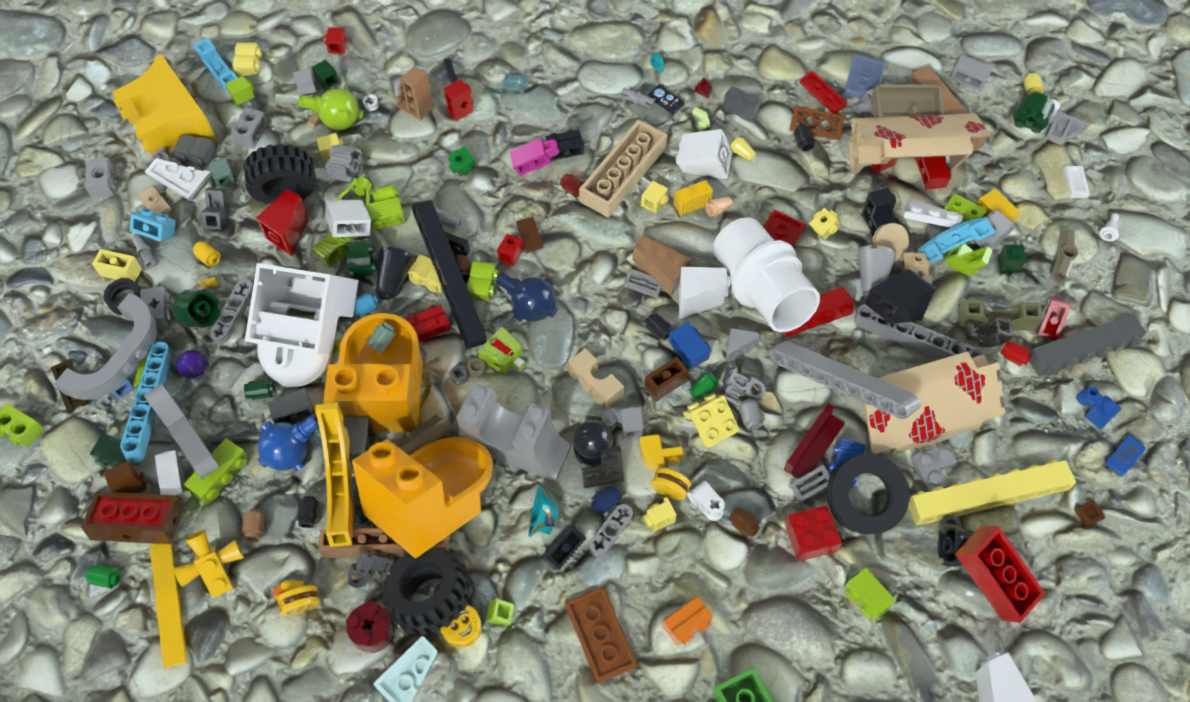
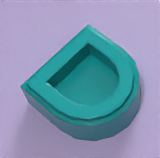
M659 53L652 54L650 64L658 74L664 72V62Z

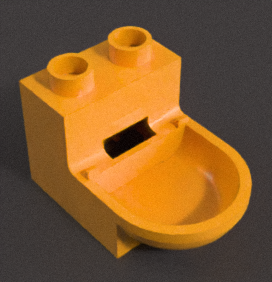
M378 313L358 320L346 331L340 345L338 364H328L324 393L325 404L338 402L343 421L344 416L369 417L375 432H411L418 427L423 361L419 351L418 337L411 324L397 315ZM387 322L395 328L394 332L396 335L384 352L380 353L366 342L379 323L384 324Z
M448 437L435 440L411 455L406 454L390 440L385 439L372 445L368 451L352 460L363 515L415 559L481 513L479 494L484 491L493 474V460L487 448L477 441L462 437Z

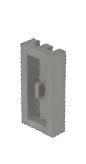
M633 269L629 270L623 283V287L658 298L663 286L660 283L658 287L648 284L650 282L658 285L656 279L652 276ZM631 276L636 277V278H639V279H642V280L640 281V280L631 278Z
M822 465L788 486L793 490L794 496L798 498L797 501L800 503L825 489L828 482L803 496L801 495V492L825 478L829 481L830 474L825 466ZM819 472L823 473L822 476L799 489L796 487Z

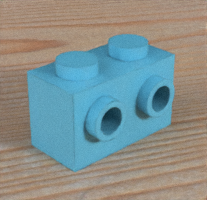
M143 208L131 214L130 231L162 242L175 236L176 220L169 218L166 214H158L153 212L152 209Z

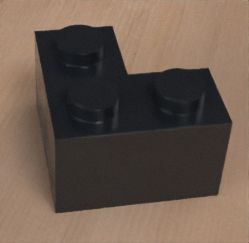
M889 187L868 193L861 213L873 236L881 225L887 223H897L900 225L899 220L892 213L896 204V197L891 193Z

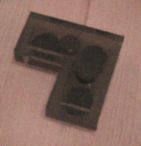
M620 446L600 449L601 465L581 468L584 489L624 482Z

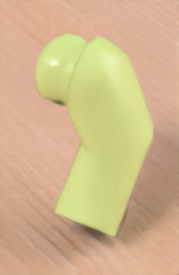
M698 107L694 108L693 115L701 120L698 122L699 129H707L710 125L708 113Z

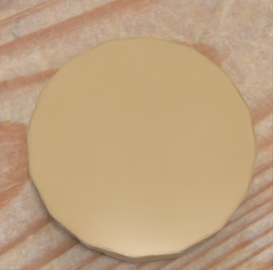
M897 223L881 225L873 236V248L877 249L878 245L888 247L895 251L896 258L901 257L909 245L908 233L903 226Z

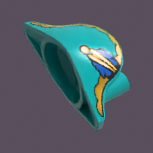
M541 485L537 488L532 507L528 534L530 537L536 532L550 535L552 528L561 519L559 505L549 497Z

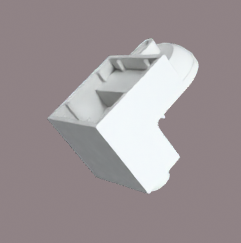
M257 263L245 341L257 343L260 364L271 379L285 386L297 387L308 385L323 375L331 361L339 316L353 317L359 280ZM289 308H294L304 312L316 313L313 320L287 315Z

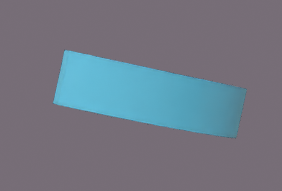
M208 38L193 44L194 49L210 73L227 91L225 84L238 77L228 68Z
M987 217L973 219L956 225L932 238L918 249V253H926V259L932 263L943 258L945 252L975 238L978 241L996 233Z

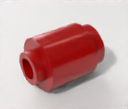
M1009 340L1000 353L1004 355L1005 359L1020 367L1023 364L1027 365L1032 357L1029 354L1031 350Z

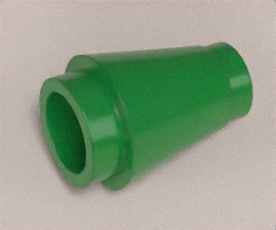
M710 372L703 373L691 389H689V393L697 399L715 389L718 381Z

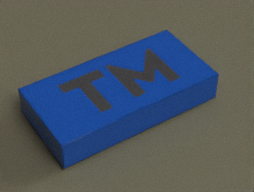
M1129 435L1107 460L1105 465L1123 477L1147 448Z

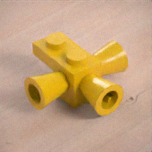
M201 530L188 536L185 541L196 554L194 563L174 568L179 584L184 587L201 575L212 598L232 590L233 585L224 569V563L244 558L237 540H233L218 551L216 545L209 546L206 530Z

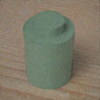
M387 322L384 324L379 323L366 343L376 351L383 353L396 335L394 332L395 328Z

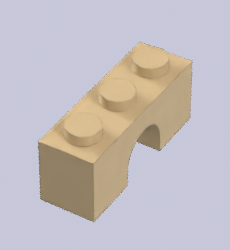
M584 349L568 361V374L572 379H577L581 383V387L585 392H590L594 396L597 404L603 405L608 409L624 396L625 387L612 374L605 379L594 378L592 375L598 371V360L588 350Z

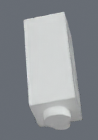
M167 450L162 452V454L155 455L160 494L177 495L181 503L186 502L192 495L191 491H187V488L183 485L185 483L182 458H185V454L183 451Z

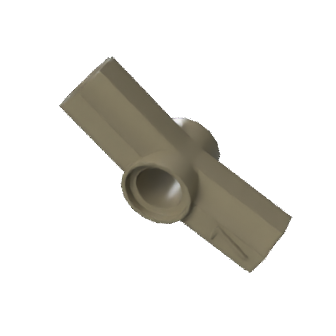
M1068 229L1060 233L1058 254L1050 275L1055 281L1061 282L1068 279L1074 260L1078 255V234L1075 233V230Z

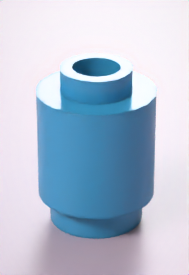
M369 292L357 297L354 306L355 316H363L377 310L376 306L379 305L376 295H371Z

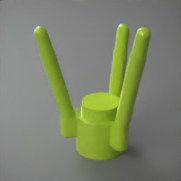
M365 177L353 178L352 182L337 197L341 199L354 186V192L357 194L356 200H360L361 196L366 194V205L368 206L372 184Z

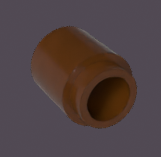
M456 255L455 259L464 282H468L471 271L469 259L464 255Z
M738 507L729 516L731 525L746 538L755 536L760 530V522L746 509Z

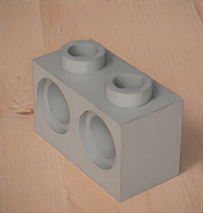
M248 108L244 109L235 127L231 130V136L236 145L252 149L256 147L268 125L265 113Z

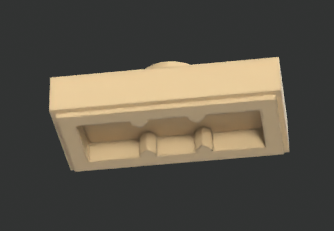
M152 185L137 194L145 207L152 209L155 213L167 214L172 211Z

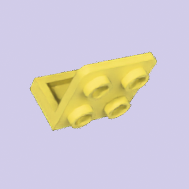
M715 393L705 396V400L700 403L694 402L688 405V409L683 411L685 419L693 420L705 447H711L739 431L725 396L715 395Z

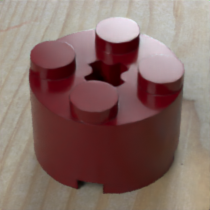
M369 602L358 606L350 613L346 619V631L350 640L359 650L377 653L390 644L394 632V624L382 606ZM372 626L373 629L369 631L368 627Z

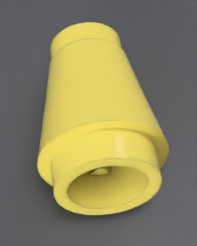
M737 137L730 146L732 152L749 161L756 155V152H754L744 138Z

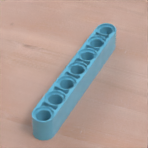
M156 342L150 348L120 444L126 460L132 464L143 460L157 415L144 397V394L160 384H163L165 387L173 358L165 342Z

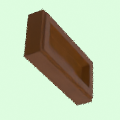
M530 217L516 221L526 253L543 249V242L534 218Z

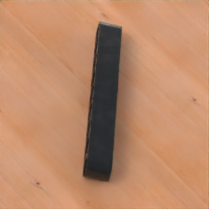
M432 200L412 203L414 218L463 343L467 349L482 346L487 342L484 329Z

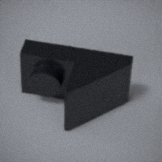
M445 232L452 251L456 254L467 256L470 252L468 240Z

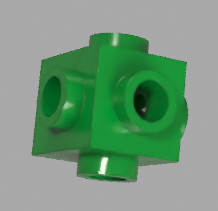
M464 146L459 150H454L449 155L450 157L447 158L450 162L448 167L454 174L457 172L460 177L469 174L472 168L477 165Z

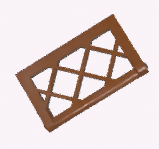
M799 106L793 108L789 131H794L798 127L796 123L801 122L802 125L810 128L814 136L840 141L845 115ZM798 112L806 113V115L800 117ZM814 115H816V116H821V117H823V118L817 120V119L814 117ZM808 117L814 121L809 125L804 121ZM830 118L837 119L839 121L834 124V122ZM827 120L831 126L824 128L820 123ZM817 125L821 130L812 129L811 127ZM833 128L836 130V133L827 132Z

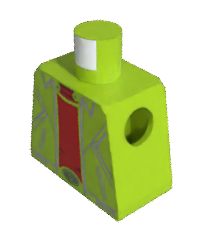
M503 327L478 350L480 359L503 373H507L512 367L521 371L526 365V362L521 359L523 355L521 345Z

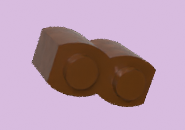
M129 461L103 472L106 482L113 492L138 493L146 489L147 479L144 473L139 472L136 464L132 465Z

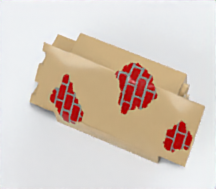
M976 113L851 118L852 136L848 140L851 174H858L865 165L887 164L891 158L949 156L950 168L955 170L973 152L974 147L970 138L991 137L992 135Z
M967 351L879 377L882 381L915 394L921 402V407L906 419H899L864 403L873 454L889 450L891 456L977 430L983 421L1006 414L1005 407L1000 402V396H1003L1002 381L997 379L996 370L1000 369L999 362L989 365L984 355L971 358Z

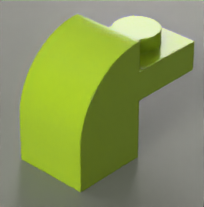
M964 243L949 250L944 261L958 272L966 275H975L980 267L988 264L992 250L987 246L972 251Z

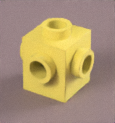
M824 208L813 216V220L809 225L818 235L826 240L830 234L833 235L839 229L840 223L837 219L839 216L834 211H827Z

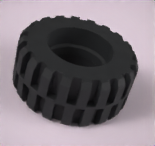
M271 144L251 152L245 160L244 176L246 190L255 200L262 201L264 204L273 203L287 189L292 193L299 194L303 201L312 194L316 187L313 159L300 147H294L289 144L272 146Z
M432 547L416 559L408 553L404 558L400 557L397 560L398 563L392 565L389 569L390 574L386 575L384 580L386 585H383L382 588L383 601L388 611L403 629H408L409 632L414 634L420 632L421 635L429 634V631L436 633L441 631L440 628L444 626L445 628L449 627L451 621L457 620L461 616L460 611L465 610L467 606L465 600H468L470 597V582L456 557L447 550H439L438 547ZM431 579H442L439 589L430 598L419 602L411 601L414 592L421 584Z

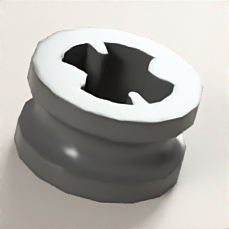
M454 366L450 370L451 381L456 385L466 383L468 375L465 367ZM462 373V377L456 378L455 374Z

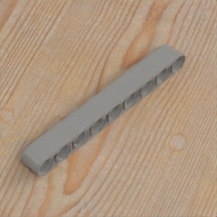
M782 341L768 352L773 363L899 419H906L921 407V402L915 394L789 341Z

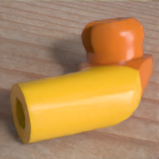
M285 580L273 589L274 600L277 601V597L288 590L303 586L304 581Z

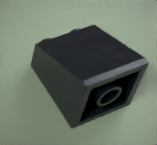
M907 269L872 287L865 305L890 324L922 321L936 287L912 270Z

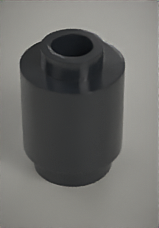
M804 125L798 126L793 132L798 148L803 152L812 150L815 146V140L810 128Z
M658 313L655 315L651 314L645 321V328L663 341L667 340L669 332L674 330L671 328V324Z
M305 496L299 500L297 513L299 527L314 528L318 522L320 502L316 500V497Z

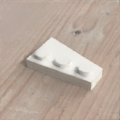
M157 158L145 171L148 176L189 201L192 200L212 175L210 171H201L190 166L184 167L177 165V163Z
M911 198L904 218L952 228L962 223L963 215Z

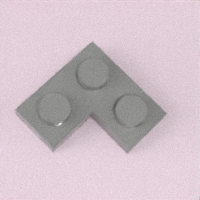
M949 445L912 455L910 458L926 492H931L936 487L947 488L948 485L941 470L955 466L958 463Z

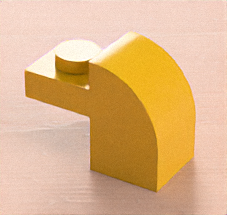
M659 435L639 437L641 459L649 469L656 471L657 468H664L665 464L676 465L682 462V446L662 449Z

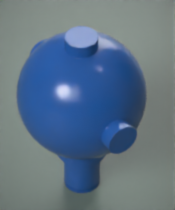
M312 414L306 420L295 424L288 422L272 424L268 421L259 428L262 431L258 441V453L260 456L258 462L260 465L279 471L294 468L296 472L304 467L306 463L303 460L308 450L307 440L311 438L312 432L319 428L317 415Z

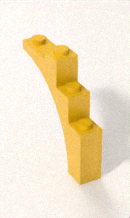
M338 402L317 404L315 411L322 438L327 483L326 535L330 547L352 545L355 505L351 494L353 473L349 462L350 439L347 428L343 424Z

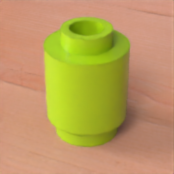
M391 184L376 188L375 191L371 192L374 202L399 197L396 186L392 187Z

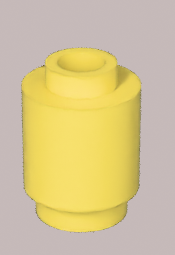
M1037 73L1028 74L1024 80L1026 95H1030L1033 92L1043 94L1044 87L1041 77Z

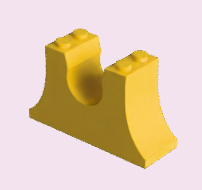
M162 54L155 57L151 67L142 76L112 91L115 96L113 102L118 109H122L119 112L123 119H128L130 124L135 126L137 131L134 133L139 141H143L140 144L146 153L150 152L152 155L162 147L166 151L173 148L180 135L183 134L195 138H206L212 140V142L216 141L206 116Z

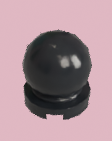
M595 419L584 421L577 427L573 437V451L578 462L591 466V468L601 467L608 463L613 452V435L610 428L604 422Z

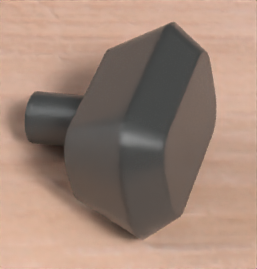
M362 510L354 512V519L358 524L362 525L369 520L363 515Z

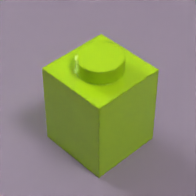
M244 76L225 84L236 106L255 98L253 94L254 86Z

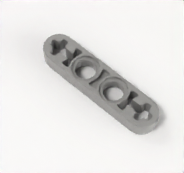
M240 280L234 287L210 332L215 343L224 344L230 339L252 298L253 284L250 280ZM235 301H242L240 306H232ZM227 316L234 317L232 321L224 322Z

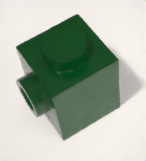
M326 59L311 67L315 79L324 90L339 83L336 70Z
M1004 245L998 256L1000 271L1020 272L1024 263L1027 262V253L1024 251L1023 245Z

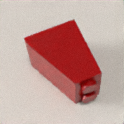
M288 189L256 217L265 239L290 256L294 254L308 222L307 210L302 204V198L299 194L292 193Z

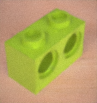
M8 403L0 410V435L2 437L8 435L10 437L8 440L17 446L22 444L29 448L45 430L37 421Z

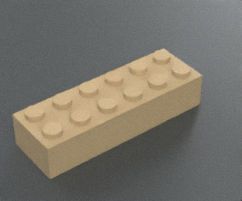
M637 120L579 188V202L609 218L666 149L667 134Z

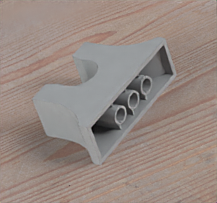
M473 383L452 424L454 430L451 431V437H462L477 441L487 448L492 459L556 482L570 452L571 444L564 440L553 427L550 410L531 403L525 415L512 413L497 402V396L493 389Z

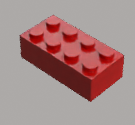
M980 526L955 553L1002 621L1021 623L1046 594L999 526Z

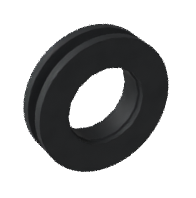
M874 454L851 457L839 464L829 478L827 502L830 511L842 526L855 533L879 534L894 528L903 519L908 509L910 494L907 480L899 467L885 457ZM859 474H873L880 478L885 485L887 500L883 509L875 515H863L857 512L850 503L848 496L849 486L852 480Z

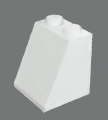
M722 129L683 134L682 140L679 143L676 163L680 166L682 172L727 179L733 152Z
M681 267L679 319L724 304V298L728 297V287H730V275H727V268Z
M999 652L995 653L980 663L981 668L975 672L979 702H1037L1009 653L1001 656Z

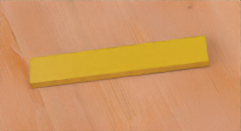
M173 542L172 544L149 546L162 661L165 669L188 663L178 580L174 573L176 564Z

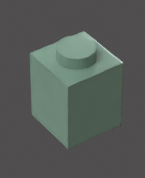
M226 158L209 163L218 188L236 185Z

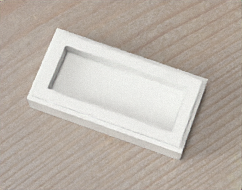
M1065 166L1063 172L1070 198H1088L1090 192L1083 166Z

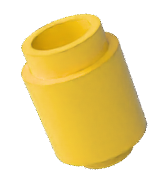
M200 241L193 247L195 257L208 267L219 263L220 252L207 242Z

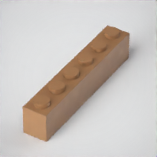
M930 66L912 72L908 84L941 86L945 115L968 114ZM987 137L970 138L974 147L973 151L982 148Z
M380 528L353 529L352 545L330 547L326 529H320L318 550L323 558L360 557V547L375 549L378 551V556L389 557L390 553L394 557L408 555L405 549ZM450 535L433 547H438L439 550L445 549L449 552Z

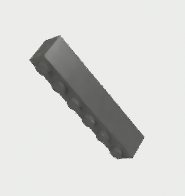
M1132 314L1036 347L1030 353L1032 357L1029 362L1039 377L1046 374L1050 376L1060 369H1070L1077 363H1087L1094 357L1102 358L1111 351L1119 352L1128 345L1133 347L1142 341L1141 338L1146 334V331L1135 315Z

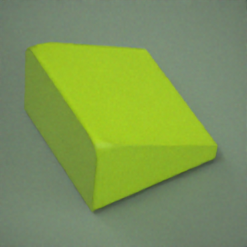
M497 598L490 600L485 621L510 626L515 604Z

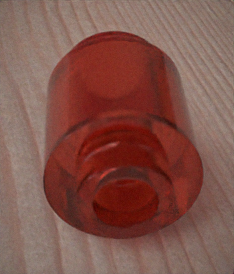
M565 174L560 180L562 189L575 198L579 197V188L585 182L573 174Z

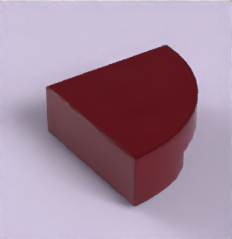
M703 77L695 86L694 92L709 98L711 87L708 80Z

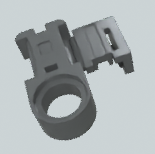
M360 547L361 556L357 564L352 563L348 571L349 585L354 588L363 587L371 575V570L372 572H375V570L380 571L381 574L387 575L394 562L393 554L390 553L389 557L378 556L377 550ZM362 574L363 578L355 580L352 576Z

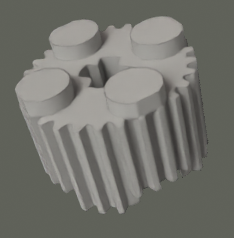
M332 145L330 148V159L326 162L325 171L329 172L332 179L351 183L353 178L361 175L363 167L360 164V156H362V151L359 148L345 145Z

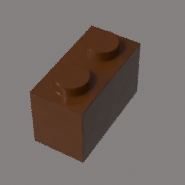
M675 357L647 375L644 388L657 402L687 382L688 370Z

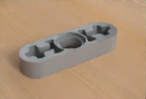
M618 505L591 539L590 552L594 556L603 557L630 524L633 518V510L629 505ZM626 511L627 517L624 516L619 524L617 522L620 518L619 512L624 513ZM608 526H615L618 531L615 535H608L605 530ZM604 537L606 540L603 542V550L601 548L595 550V543L599 545Z

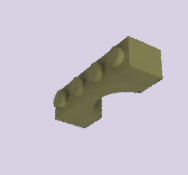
M963 299L957 311L959 327L1036 331L1043 320L1041 303L1021 302L1010 308L993 309L985 306L983 300Z

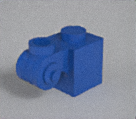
M1086 386L1076 395V399L1081 405H1088L1090 407V411L1085 417L1099 430L1105 427L1122 409L1107 395L1102 396L1096 387Z

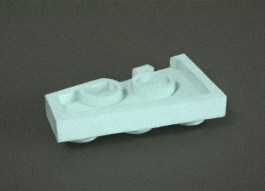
M422 636L373 685L389 702H412L438 651Z

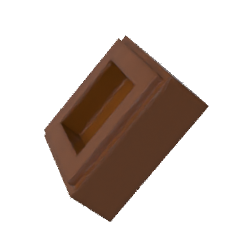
M1094 500L1074 510L1086 528L1106 518Z

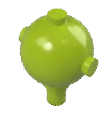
M335 88L328 90L321 97L299 95L298 107L317 113L320 120L327 127L334 130L347 129L357 119L361 120L363 116V110L359 109L356 98L344 89Z

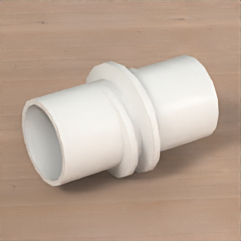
M740 218L721 230L715 239L713 253L722 266L727 268L732 284V293L740 304L756 308L774 331L788 332L807 322L818 308L820 294L803 275L802 263L796 257V252L790 243L782 240L774 241L762 225L752 218Z

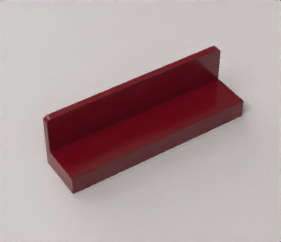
M829 403L826 405L786 462L784 471L796 479H800L815 469L844 427L845 422L832 415L834 406Z

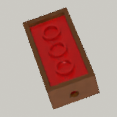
M96 491L81 528L89 540L172 544L184 508L177 495Z

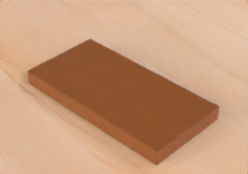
M604 587L564 602L597 685L638 668Z

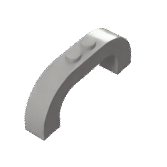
M129 293L118 306V309L125 318L134 321V327L130 335L105 366L99 371L87 375L78 374L67 368L54 383L62 393L76 399H96L113 392L133 373L138 363L147 355L157 335L156 319L142 299Z

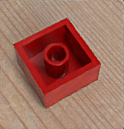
M828 505L787 515L784 525L798 562L838 552L842 542Z

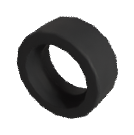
M128 278L118 279L110 283L105 289L103 298L113 313L123 315L118 309L120 304L114 303V298L120 292L133 290V295L141 299V289L134 280Z

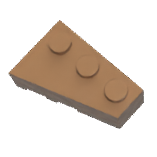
M413 66L400 78L398 88L400 93L397 95L398 101L395 106L421 121L434 107L427 73L423 69L420 70Z

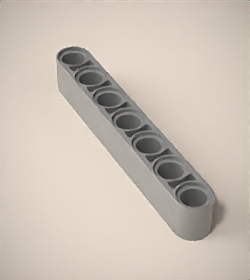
M865 304L859 306L854 318V323L859 328L937 360L967 351L971 358L980 355L985 356L977 348L913 322L890 324Z

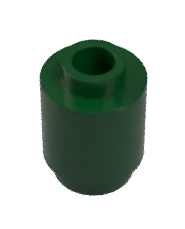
M269 378L249 381L247 384H244L246 399L258 400L272 397V393H275L274 382H270Z

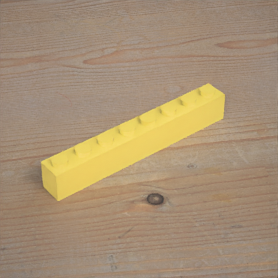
M1053 460L1043 466L1038 464L1029 466L1026 470L1014 469L1004 475L1000 473L993 474L987 479L975 478L969 483L963 484L958 482L948 488L936 487L931 492L924 493V491H919L912 494L908 507L915 525L918 526L943 520L947 516L957 517L1067 491L1073 487L1076 480L1066 460L1060 462Z

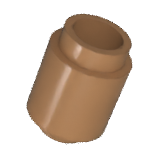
M250 509L249 512L244 514L242 527L244 540L260 541L261 536H263L266 515L261 510Z

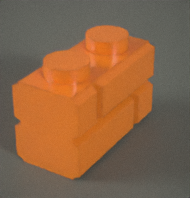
M695 596L662 620V627L676 646L681 643L686 645L694 639L693 634L699 630L702 633L711 626L710 622L713 616L700 598Z

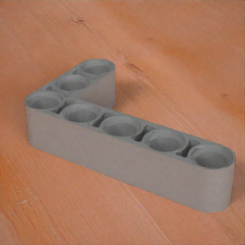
M163 384L144 394L146 400L166 425L201 479L220 468Z

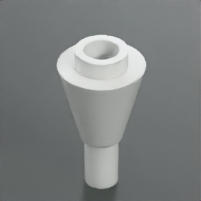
M1112 214L1110 221L1100 230L1099 235L1103 240L1115 241L1119 237L1118 214Z

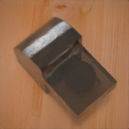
M995 316L987 323L972 319L965 322L967 339L978 341L980 347L999 346L1014 337L1013 324L1010 319Z

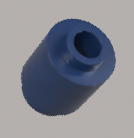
M607 486L591 497L592 502L590 504L596 513L604 514L619 504L622 496L615 486Z

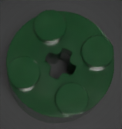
M1033 92L1027 96L1023 95L1013 115L1014 125L1018 128L1026 127L1031 129L1033 133H1040L1048 126L1055 109L1054 103L1052 104L1050 98L1041 93Z
M369 239L345 242V246H349V251L345 252L348 270L353 272L351 278L375 275V272L378 271L377 260L373 259V253L375 252L374 242H370Z
M186 289L177 296L172 307V313L184 326L199 328L211 326L220 315V309H218L219 300L209 290Z

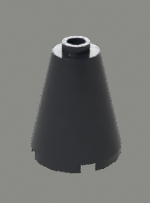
M384 247L380 248L376 288L379 298L389 301L396 296L408 276V271L416 261L413 255L410 258L407 256L408 252L394 247H387V250H384Z
M946 524L942 528L945 529L943 535L939 534L938 556L943 558L944 563L942 564L944 566H961L963 564L955 553L974 534V531L954 524Z

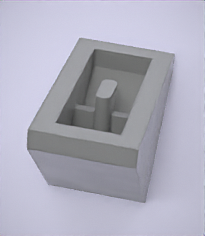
M731 328L725 361L728 363L757 346L760 339L759 333Z

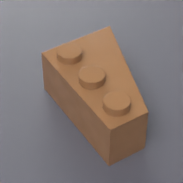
M642 235L634 246L632 261L647 275L650 274L655 278L657 284L659 285L660 283L668 290L667 293L672 296L679 286L681 267H690L691 258Z

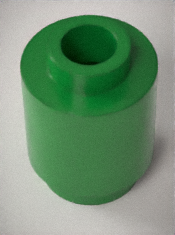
M96 564L88 567L85 580L91 585L112 589L119 584L121 573L116 567Z

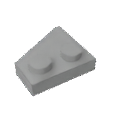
M1058 111L1045 139L1063 145L1087 130L1090 123Z

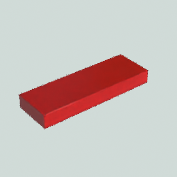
M812 70L799 81L831 113L838 114L848 104Z

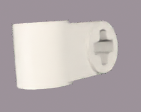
M705 480L701 481L687 493L690 501L709 520L717 521L722 518L725 506L724 501Z

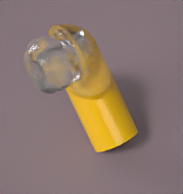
M217 278L203 279L195 284L192 289L202 290L218 286Z

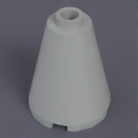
M871 245L863 246L859 249L858 259L862 294L866 298H868L872 287L888 279L896 258L894 250L879 245L877 249L871 248Z

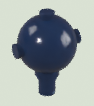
M503 272L497 277L496 283L506 289L507 294L511 296L512 307L515 311L513 316L519 322H522L523 319L530 322L541 321L548 316L553 318L557 313L558 308L555 307L556 295L552 288L554 283L549 278L543 280L537 277H530L521 281L518 278H511Z

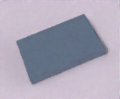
M853 55L844 95L862 99L865 92L873 89L875 86H879L882 82L886 61Z

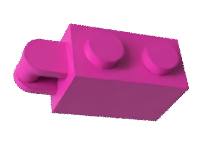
M539 138L509 152L513 168L519 176H523L551 164L550 158L557 155L559 150L556 140L544 142Z

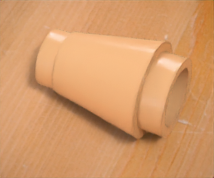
M730 197L713 199L706 203L705 210L709 216L717 217L731 207L733 203Z

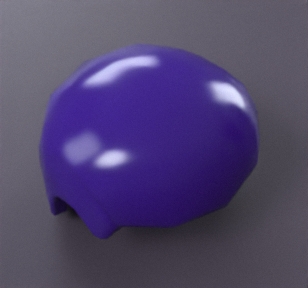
M197 350L185 351L178 357L176 363L179 374L187 379L196 378L204 374L205 367L209 365L207 357Z

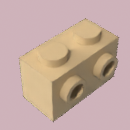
M903 253L899 262L900 272L910 269L932 284V276L929 275L930 262L926 259V253Z

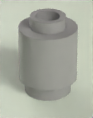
M751 399L743 401L739 411L744 426L747 427V430H755L762 427L763 418L758 402Z

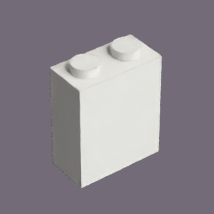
M326 200L325 217L333 237L370 236L371 219L362 200Z

